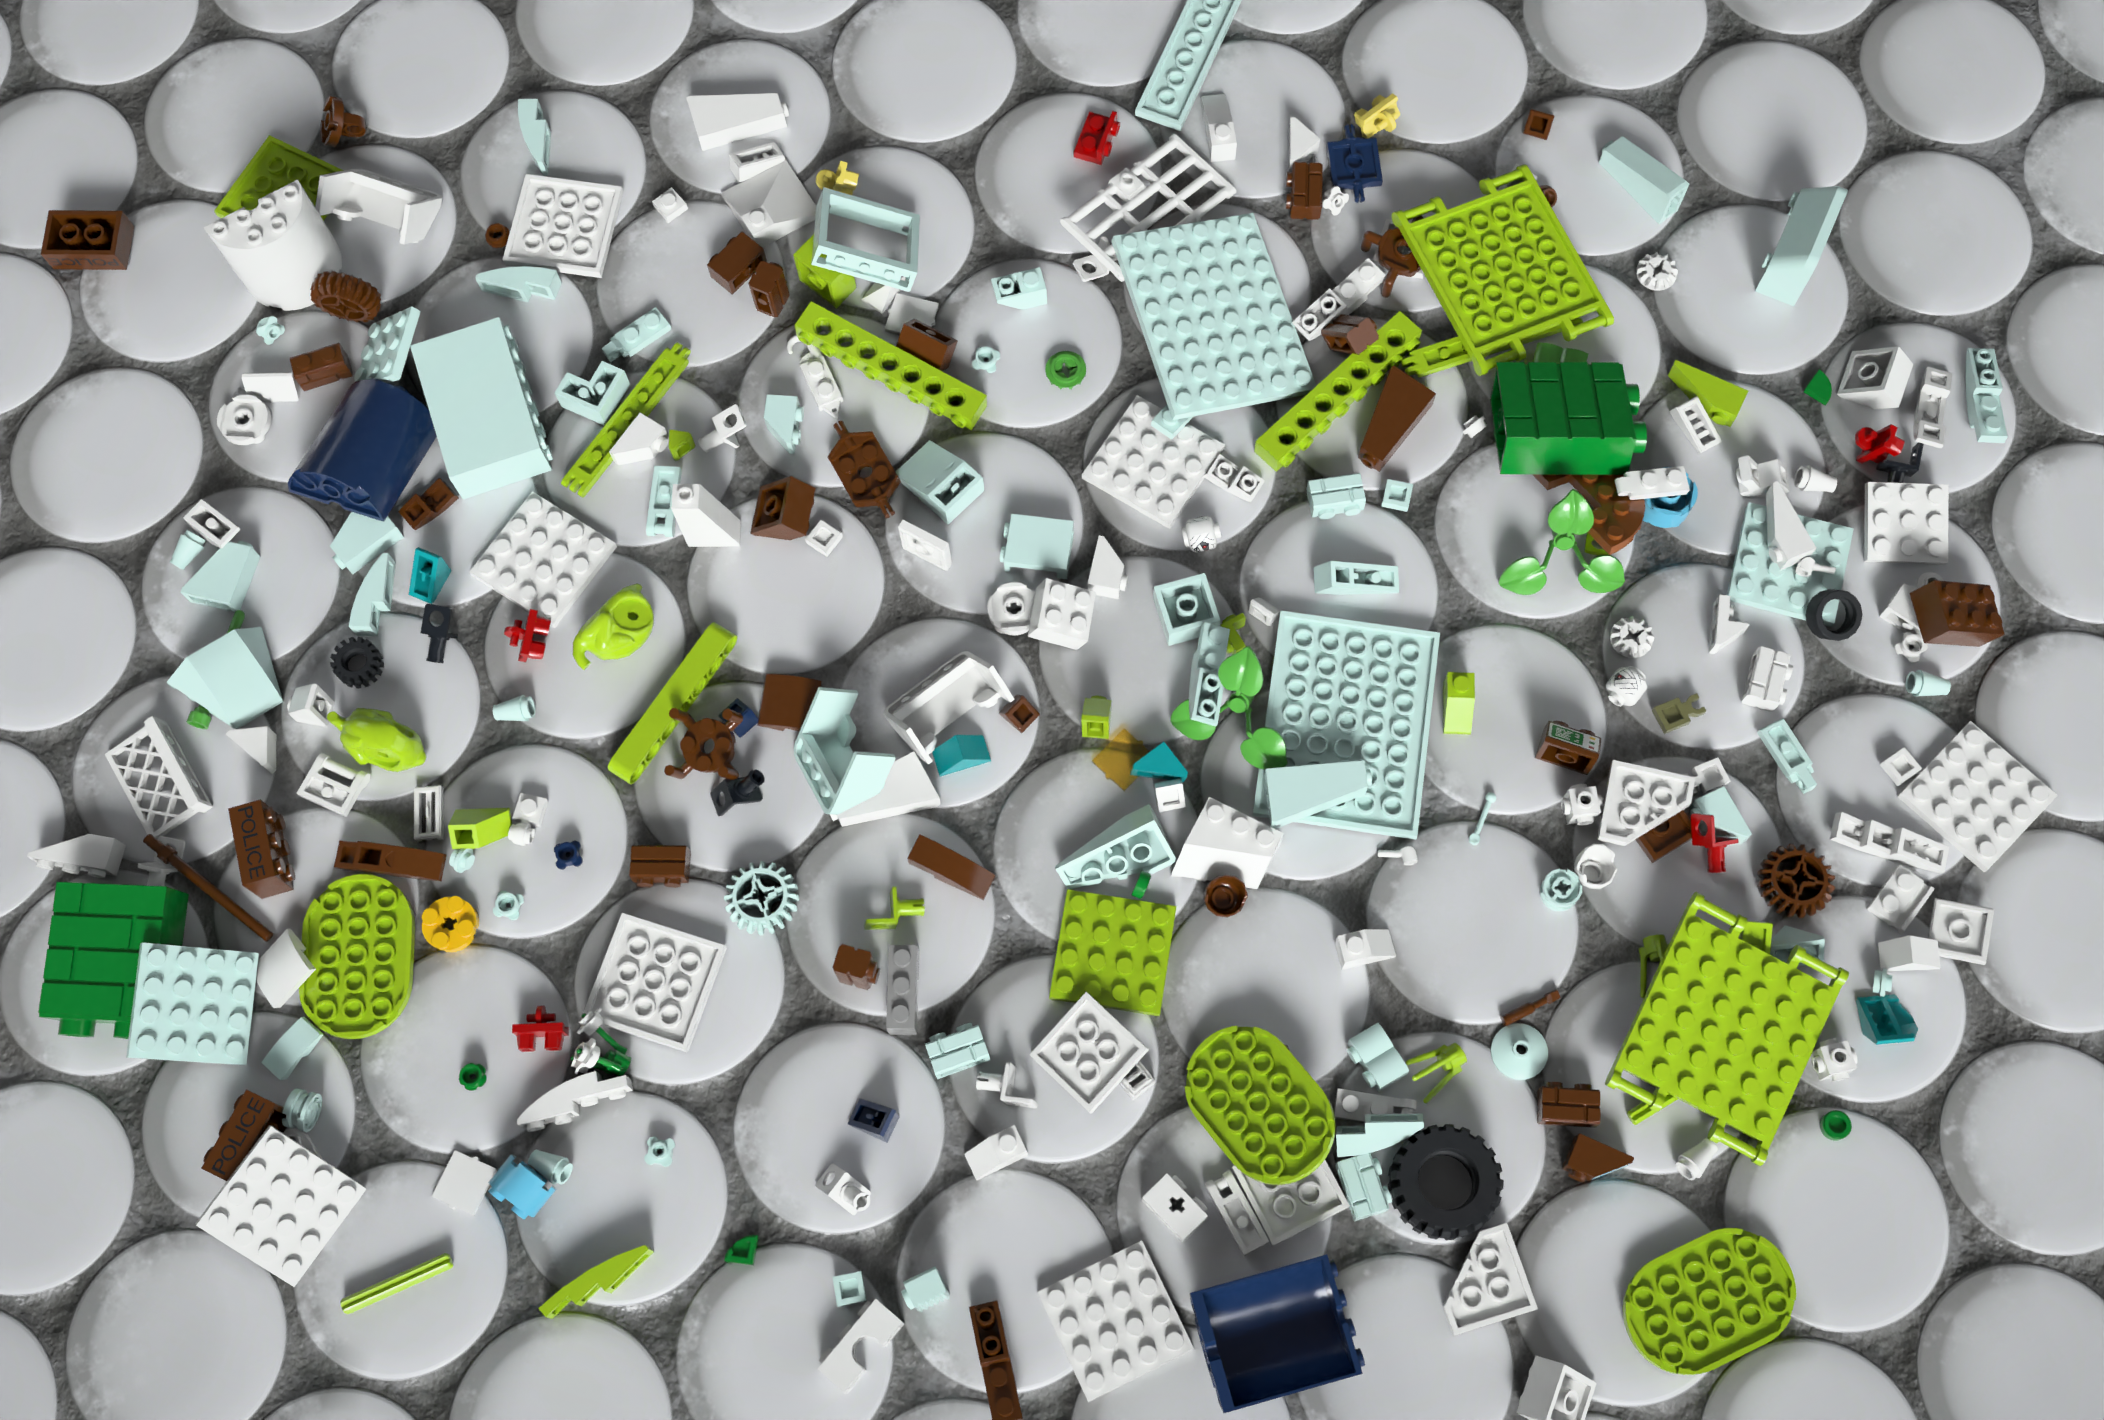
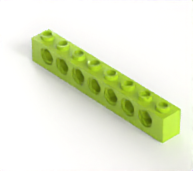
M812 301L795 324L797 337L802 343L814 345L824 355L840 359L845 366L862 371L867 378L873 381L876 379L881 381L891 391H899L907 395L908 399L913 403H921L929 407L930 411L934 414L946 416L960 428L966 427L972 430L987 407V395ZM823 330L829 331V333L825 335L819 334V332ZM843 342L852 343L849 346H841ZM868 353L873 355L871 358L862 357ZM888 365L895 366L892 370L884 369ZM909 377L917 378L914 382H908L906 379ZM930 389L939 390L936 394H931L928 391ZM955 400L961 402L958 406H953L950 403Z
M1399 311L1377 331L1379 339L1370 346L1367 345V349L1359 355L1351 354L1261 435L1255 442L1254 452L1276 472L1282 466L1288 467L1300 450L1305 451L1310 447L1315 436L1319 433L1321 435L1324 434L1336 417H1343L1354 401L1359 402L1366 395L1367 389L1370 386L1378 385L1384 379L1385 373L1393 365L1398 367L1403 360V356L1419 347L1422 330ZM1394 342L1397 343L1398 346H1392L1389 343ZM1372 358H1377V359H1379L1381 362H1374V361H1372L1371 359H1372ZM1359 374L1363 376V378L1358 379L1355 378L1353 375ZM1341 390L1346 394L1339 395L1335 391ZM1322 406L1327 408L1328 410L1320 411L1317 409V407ZM1307 423L1309 427L1304 428L1301 427L1299 424ZM1288 439L1292 443L1284 444L1281 440Z

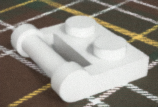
M321 753L313 763L297 794L347 817L362 789L369 783L370 774L362 770L360 772L331 760L330 756ZM327 769L353 782L348 787L321 774Z

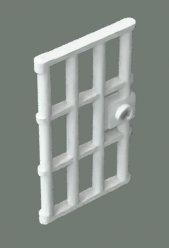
M1173 134L1169 137V141L1144 160L1134 163L1132 169L1125 168L1109 180L1108 187L1097 191L1095 197L1068 217L1064 216L1060 219V223L1105 265L1117 279L1123 282L1124 277L1120 266L1111 259L1116 254L1113 245L1111 244L1102 250L1093 242L1094 239L1121 219L1131 227L1125 234L1146 231L1175 207L1186 216L1176 225L1200 222L1201 217L1225 198L1229 199L1236 194V189L1180 137ZM1177 148L1185 158L1159 178L1148 169L1173 149ZM1192 164L1203 172V174L1177 194L1166 185ZM1141 174L1151 184L1146 187L1137 177ZM1210 180L1213 181L1221 190L1198 208L1192 210L1184 200ZM1157 191L1168 199V201L1141 222H1138L1130 214L1132 210ZM1116 194L1125 202V204L1121 206L1111 196ZM1102 203H1105L1114 211L1087 233H1084L1075 225Z

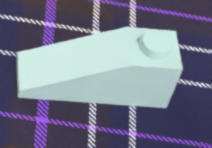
M1329 561L1314 567L1315 593L1332 595L1399 593L1398 566Z

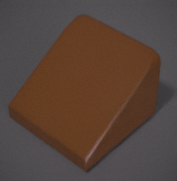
M1531 109L1523 134L1547 140L1554 115Z
M1015 695V700L1011 703L1008 702L999 714L1020 733H1023L1040 713L1023 695Z

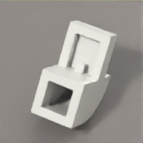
M1749 455L1738 458L1739 468L1736 469V475L1741 495L1746 497H1766V492L1775 481L1779 482L1785 493L1790 492L1787 468L1779 459L1757 464Z

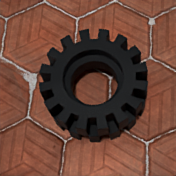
M350 637V643H347L345 640L341 641L340 643L343 647L339 648L336 646L334 650L337 654H331L330 657L334 661L330 662V666L334 669L332 670L333 673L351 688L354 685L356 689H360L361 684L368 687L370 686L369 680L375 683L378 680L375 675L381 676L382 671L380 667L384 668L383 656L371 641L368 639L364 640L362 637H358L357 641L354 637ZM358 654L365 655L367 661L363 668L358 671L349 670L348 662L352 657Z

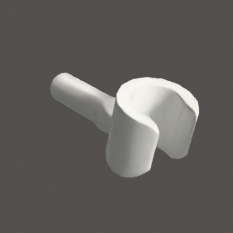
M1806 557L1798 563L1795 572L1800 576L1809 577L1812 570L1834 574L1836 568L1815 563L1814 559Z
M1411 846L1396 851L1378 850V857H1402L1403 865H1413L1418 862L1416 850Z

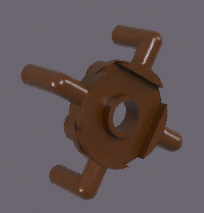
M1422 215L1418 216L1416 218H1413L1411 223L1424 218ZM1399 228L1389 229L1383 236L1372 231H1366L1361 244L1363 252L1370 251L1372 243L1379 245V264L1388 270L1381 290V295L1384 298H1388L1391 295L1398 275L1412 277L1421 270L1412 251L1407 255L1398 252L1397 248L1400 246L1409 248Z
M672 708L669 711V716L681 721L688 730L680 742V748L686 762L680 767L667 765L664 769L666 775L683 779L695 769L704 773L718 772L720 777L730 780L739 777V773L733 767L731 761L734 758V743H736L733 730L743 721L742 714L725 709L722 716L728 720L726 723L710 718H704L696 722L685 711L677 708ZM713 739L714 749L712 752L706 753L704 744L707 740Z

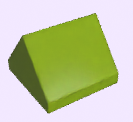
M669 429V450L673 459L678 461L694 449L696 445L689 432Z

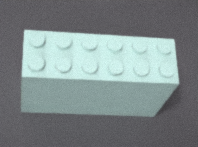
M499 317L410 345L449 479L463 499L552 470L549 461L553 460L549 445H546L544 439L547 438L546 433L538 419L540 414L535 401L531 397L533 392L530 383L524 375L526 370L522 359L518 355V352H520L515 337L512 336L509 326H504Z

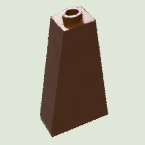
M1394 365L1390 369L1358 457L1366 467L1374 468L1378 472L1381 471L1432 407L1436 396L1435 392Z

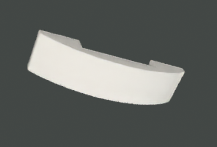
M1926 367L1914 415L1913 436L1916 442L1942 449L1946 427L1943 426L1946 398L1951 391L1953 373Z

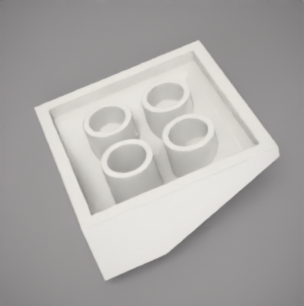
M786 159L721 193L747 236L762 248L814 221L816 217L815 203Z

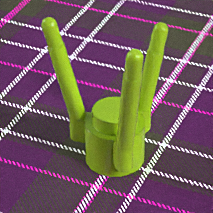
M1663 934L1645 937L1642 940L1644 947L1639 948L1641 957V998H1644L1646 994L1647 958L1650 957L1651 962L1661 961L1669 945Z
M1453 1043L1448 1047L1444 1044L1435 1050L1406 1060V1065H1411L1437 1056L1435 1063L1412 1076L1413 1081L1424 1077L1439 1067H1442L1444 1071L1450 1070L1423 1099L1425 1104L1435 1097L1456 1074L1462 1071L1461 1065L1467 1062L1464 1051L1457 1043Z

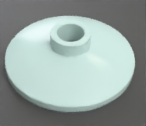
M1514 1023L1503 1027L1495 1035L1491 1044V1057L1497 1069L1505 1076L1515 1080H1526L1539 1074L1545 1067L1548 1059V1047L1544 1037L1535 1028L1522 1023ZM1517 1045H1523L1526 1048V1053L1519 1054L1516 1050Z

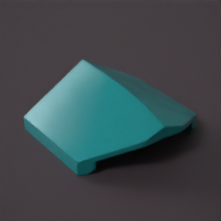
M1895 994L1885 995L1884 997H1857L1856 1004L1862 1034L1873 1043L1879 1045L1912 1042L1915 1040L1918 1027L1912 1015L1899 1003V998Z

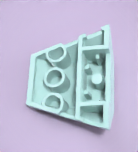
M262 627L232 630L186 657L167 681V684L172 688L178 689L187 695L190 700L196 701L205 707L211 714L233 729H239L283 702Z

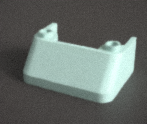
M1840 186L1802 188L1799 193H1793L1788 204L1791 207L1788 213L1790 215L1774 253H1768L1763 262L1762 268L1766 270L1755 290L1756 292L1786 304L1795 305L1818 264L1848 189Z
M818 687L794 744L795 759L825 814L838 815L879 794L884 788L885 780L896 758L894 754L858 751L853 753L850 743L855 737L856 726L850 717V712L859 694L857 690Z

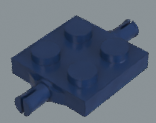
M1348 124L1344 127L1345 139L1327 142L1326 149L1332 187L1338 186L1340 190H1353L1354 201L1359 203L1360 198V203L1365 201L1364 188L1382 186L1383 183L1377 138H1358L1355 136V126L1351 124L1349 128Z

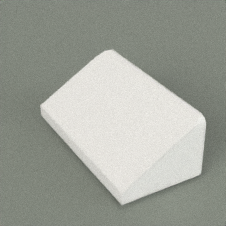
M292 372L242 374L246 394L257 397L261 402L299 401L301 387L295 380Z

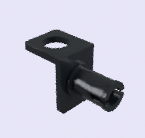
M1918 442L1912 448L1909 464L1882 460L1877 465L1876 470L1889 473L1888 483H1904L1905 476L1911 477L1919 470L1924 443Z
M434 604L425 605L420 633L431 637L426 661L444 663L443 659L447 640L458 638V634L448 633L452 613L450 607ZM434 611H439L443 614L444 620L440 626H433L430 622V615Z
M756 769L754 771L751 770L746 777H739L734 780L724 779L713 789L710 795L717 815L723 816L736 804L760 802L763 797L759 786L765 780L763 773ZM721 791L725 796L724 806L721 805L719 800Z

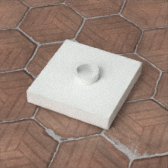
M902 520L898 529L903 549L948 571L952 565L949 543Z
M1935 898L1928 939L1938 940L1940 957L1985 965L1994 909Z

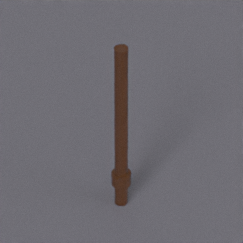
M148 834L144 838L143 843L155 851L157 858L162 862L171 864L265 942L272 938L273 933L177 856L178 852L170 845L165 846L152 834Z

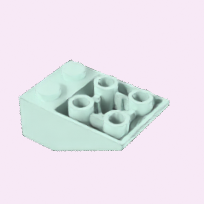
M930 440L896 471L901 483L947 525L984 491L983 477L964 460Z

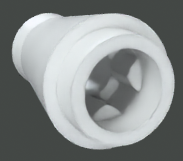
M1809 465L1806 467L1801 466L1796 472L1794 485L1799 487L1801 491H1827L1832 493L1836 489L1837 478Z
M1703 1139L1699 1144L1678 1156L1677 1170L1688 1180L1700 1178L1713 1155L1718 1151L1717 1146L1711 1140Z

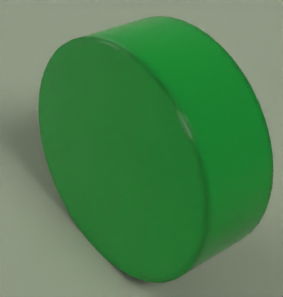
M1141 870L1131 896L1139 899L1143 897L1152 876L1150 873Z
M1830 1111L1823 1115L1820 1120V1130L1830 1140H1841L1851 1132V1120L1842 1111Z

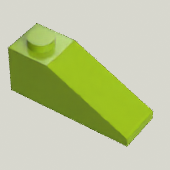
M1675 360L1668 374V377L1690 400L1698 396L1709 418L1716 424L1732 426L1748 390L1678 360Z

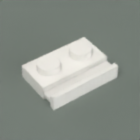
M1900 864L1888 878L1867 910L1889 926H1894L1898 929L1899 933H1903L1935 888L1927 886L1923 883L1922 879Z

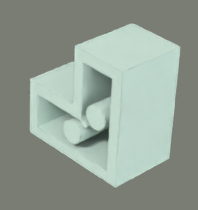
M601 361L590 381L567 372L556 389L555 395L561 407L605 426L629 388L630 382L624 370Z

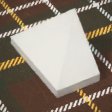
M901 276L900 280L905 281V277ZM875 282L862 298V302L883 314L894 300L896 293H899L901 289Z

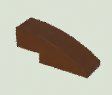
M919 834L907 858L910 865L934 875V878L983 901L996 877L995 874L970 859Z

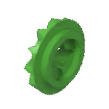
M1061 351L1052 355L1047 361L1046 377L1051 385L1058 386L1060 390L1062 388L1072 389L1073 386L1080 385L1083 378L1086 377V364L1077 353ZM1063 363H1065V367L1067 366L1068 370H1071L1068 378L1064 373H1059L1062 372Z

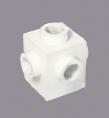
M1577 784L1568 789L1561 799V809L1563 815H1566L1567 825L1592 824L1600 815L1603 809V799L1601 794H1597L1596 786L1587 787V784Z
M1833 1038L1820 1042V1047L1811 1054L1812 1065L1818 1074L1819 1080L1831 1078L1832 1082H1837L1850 1078L1849 1073L1857 1069L1856 1064L1858 1060L1856 1052L1849 1046L1848 1040L1838 1043L1837 1039Z

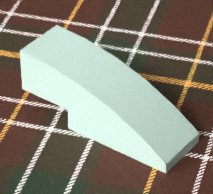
M518 99V117L523 138L536 166L543 176H548L551 131L546 120H543V111L538 99Z
M528 266L494 269L479 273L475 278L480 289L484 292L524 302H529L532 294L555 300L562 284L556 270Z
M382 553L376 560L356 595L351 610L349 628L357 636H378L380 611H391L396 563L389 553Z
M1423 1113L1365 1114V1126H1337V1157L1357 1156L1375 1152L1409 1138L1424 1128Z

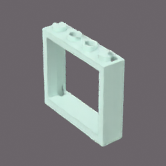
M823 187L816 206L811 265L910 292L918 270L920 215ZM829 213L907 235L906 263L826 241ZM821 253L826 254V258L818 256H820ZM901 276L905 277V281L900 280Z

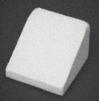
M1260 597L1252 599L1249 605V613L1267 626H1271L1280 614V610Z

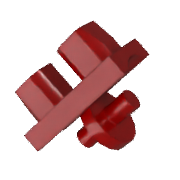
M1890 424L1877 432L1870 427H1863L1858 430L1855 440L1856 445L1862 449V452L1856 457V461L1863 464L1872 460L1879 464L1882 460L1887 459L1888 454L1894 457L1902 452L1905 441L1895 436L1898 427Z
M529 610L525 630L521 628L522 621L518 619L514 621L513 626L506 627L504 630V635L511 638L510 646L517 647L518 641L522 640L518 661L526 663L527 658L542 659L544 656L546 643L533 641L532 637L533 633L547 636L551 620L537 616L538 610Z
M544 1005L537 1006L536 1014H527L526 1016L527 1022L536 1023L512 1024V1033L517 1036L518 1050L521 1052L536 1051V1037H545L544 1049L560 1051L562 1050L564 1036H569V1027H565L563 1022L547 1023L556 1021V1014L547 1013Z

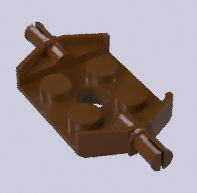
M838 421L842 430L837 423L833 427L836 429L840 439L827 458L855 507L878 506L885 518H890L886 508L891 516L895 514L889 503V498L901 482L872 431L850 433L844 422ZM863 468H872V474L869 477H860V472Z

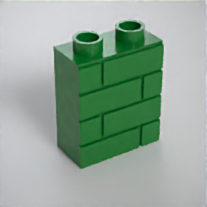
M1497 362L1490 404L1500 474L1624 475V473L1628 472L1633 453H1644L1647 428L1645 421H1633L1632 415H1637L1639 410L1638 384H1626L1623 364H1619V362H1591V364L1587 362H1560V364H1556V362H1528V364L1524 362Z
M56 882L52 910L54 913L51 918L48 939L49 949H47L43 975L44 983H42L38 1010L39 1017L60 1021L58 1035L94 1037L96 1023L115 1024L114 1038L128 1039L140 943L182 946L189 894L167 886Z

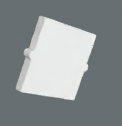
M896 293L892 308L888 309L889 317L885 331L900 335L903 324L912 319L932 327L935 325V316L939 303Z
M455 1150L432 1197L449 1204L451 1209L458 1208L475 1216L490 1186L488 1182L494 1176L497 1169L480 1162V1159L476 1156L472 1158Z

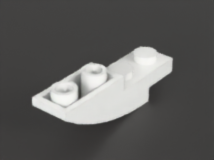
M1367 258L1333 290L1329 288L1299 315L1292 324L1308 341L1322 335L1321 330L1329 323L1333 324V320L1341 314L1349 315L1368 299L1367 295L1385 280L1386 275Z
M596 1071L580 1075L551 1089L538 1098L518 1117L517 1124L523 1129H527L528 1132L544 1129V1124L555 1122L556 1125L573 1121L572 1117L580 1116L578 1104H581L582 1107L597 1104L598 1099L609 1097L610 1100L623 1098L626 1096V1092L633 1091L632 1081L626 1075L602 1080V1076Z

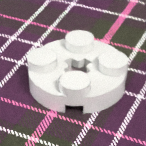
M239 395L232 398L234 401L228 405L224 404L220 408L217 415V426L229 442L237 445L260 443L265 439V434L271 425V414L266 405L257 397ZM248 415L249 421L242 425L239 419L242 420Z
M1019 582L1003 584L989 598L987 605L988 616L997 632L1007 635H1021L1029 631L1035 592L1027 588V585ZM1013 603H1016L1017 607L1022 608L1017 614L1007 611Z

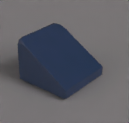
M738 698L725 708L743 715V721L733 730L740 738L758 723V718L754 712ZM722 711V712L718 715V717H719L724 723H726L728 720H726V719L723 718V716H722L723 711Z

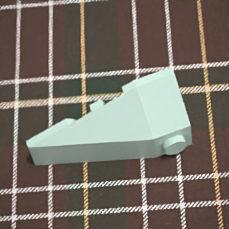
M1150 804L1118 820L1057 864L1055 869L1067 889L1099 884L1102 880L1110 878L1126 879L1128 878L1127 875L1140 873L1141 870L1153 874L1177 862V858Z

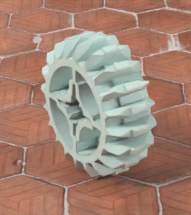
M760 861L759 868H756L753 863H749V871L746 872L742 867L739 869L742 875L740 878L732 875L731 879L735 885H726L727 891L732 894L724 896V900L730 903L725 909L728 913H732L730 916L732 922L738 921L737 926L739 929L742 930L747 926V932L752 934L757 927L758 934L763 935L765 928H768L769 932L774 934V925L778 924L779 928L784 929L785 926L782 920L785 918L787 921H792L793 918L788 912H796L798 909L792 903L799 901V895L794 893L798 890V886L792 883L794 878L791 874L785 875L786 869L784 867L777 870L776 864L772 862L766 868L765 862ZM761 879L776 881L781 886L777 888L774 886L765 887ZM752 883L751 892L741 899L745 888ZM759 888L766 896L764 897L766 899L764 901L765 908L758 900L760 895ZM780 897H783L779 908L774 913H771L772 905L779 901ZM747 908L749 910L758 909L763 917H751L742 910Z

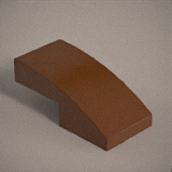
M438 478L421 496L415 494L398 512L414 530H417L443 513L459 497L444 480Z

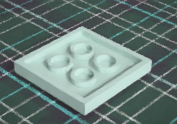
M409 307L370 326L368 331L369 340L361 353L363 360L360 368L355 373L354 381L376 378L390 384L400 380L421 312L420 310Z

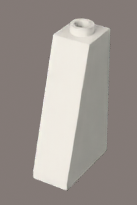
M777 93L686 97L702 151L787 127L785 117L789 116L785 102L780 103Z
M673 484L671 509L688 547L740 546V519L700 484Z
M913 751L894 761L885 780L884 788L879 794L838 815L830 814L833 821L838 819L843 827L934 808L941 805V802L916 753Z

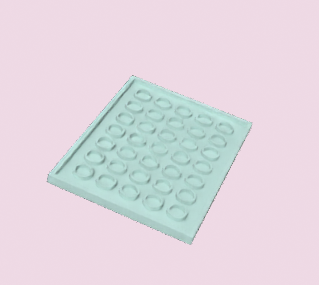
M1254 213L1113 236L1111 242L1172 420L1307 395L1316 387Z
M1280 611L1265 727L1273 728L1284 739L1288 761L1285 767L1365 760V767L1370 769L1372 784L1368 785L1365 795L1294 822L1416 840L1440 639L1439 632ZM1259 768L1252 816L1269 818L1264 782L1265 770Z

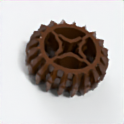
M335 271L331 273L323 272L318 274L314 282H312L310 289L311 301L315 303L316 307L321 308L323 312H328L330 316L346 319L348 322L350 320L357 323L359 321L368 322V320H374V317L377 316V312L380 310L381 294L377 291V288L371 286V283L363 281L362 278L354 277L353 274L347 275L344 272L337 273Z
M1793 843L1789 844L1786 849L1783 846H1779L1776 852H1769L1767 854L1768 859H1764L1760 863L1763 869L1757 872V876L1762 879L1757 882V886L1765 888L1761 892L1760 897L1769 896L1770 900L1767 902V906H1772L1775 903L1778 906L1776 913L1780 914L1785 909L1787 918H1791L1795 913L1798 918L1805 917L1806 913L1809 916H1813L1816 914V909L1821 911L1825 908L1824 902L1828 903L1831 901L1832 896L1829 893L1835 890V886L1830 884V882L1835 879V875L1827 874L1832 865H1823L1822 861H1824L1825 856L1821 855L1818 858L1814 856L1816 848L1806 852L1805 844H1801L1797 849ZM1794 862L1790 870L1777 871L1780 863ZM1794 875L1798 879L1796 882H1800L1798 886L1794 883L1795 880H1792ZM1779 886L1784 888L1786 894L1782 892ZM1802 891H1815L1812 899L1798 900V896L1802 894Z

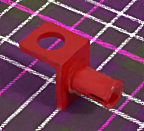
M1691 814L1692 845L1707 848V872H1726L1724 847H1727L1729 844L1739 843L1738 838L1715 837L1713 815ZM1701 820L1706 823L1708 828L1705 836L1699 832L1698 825Z

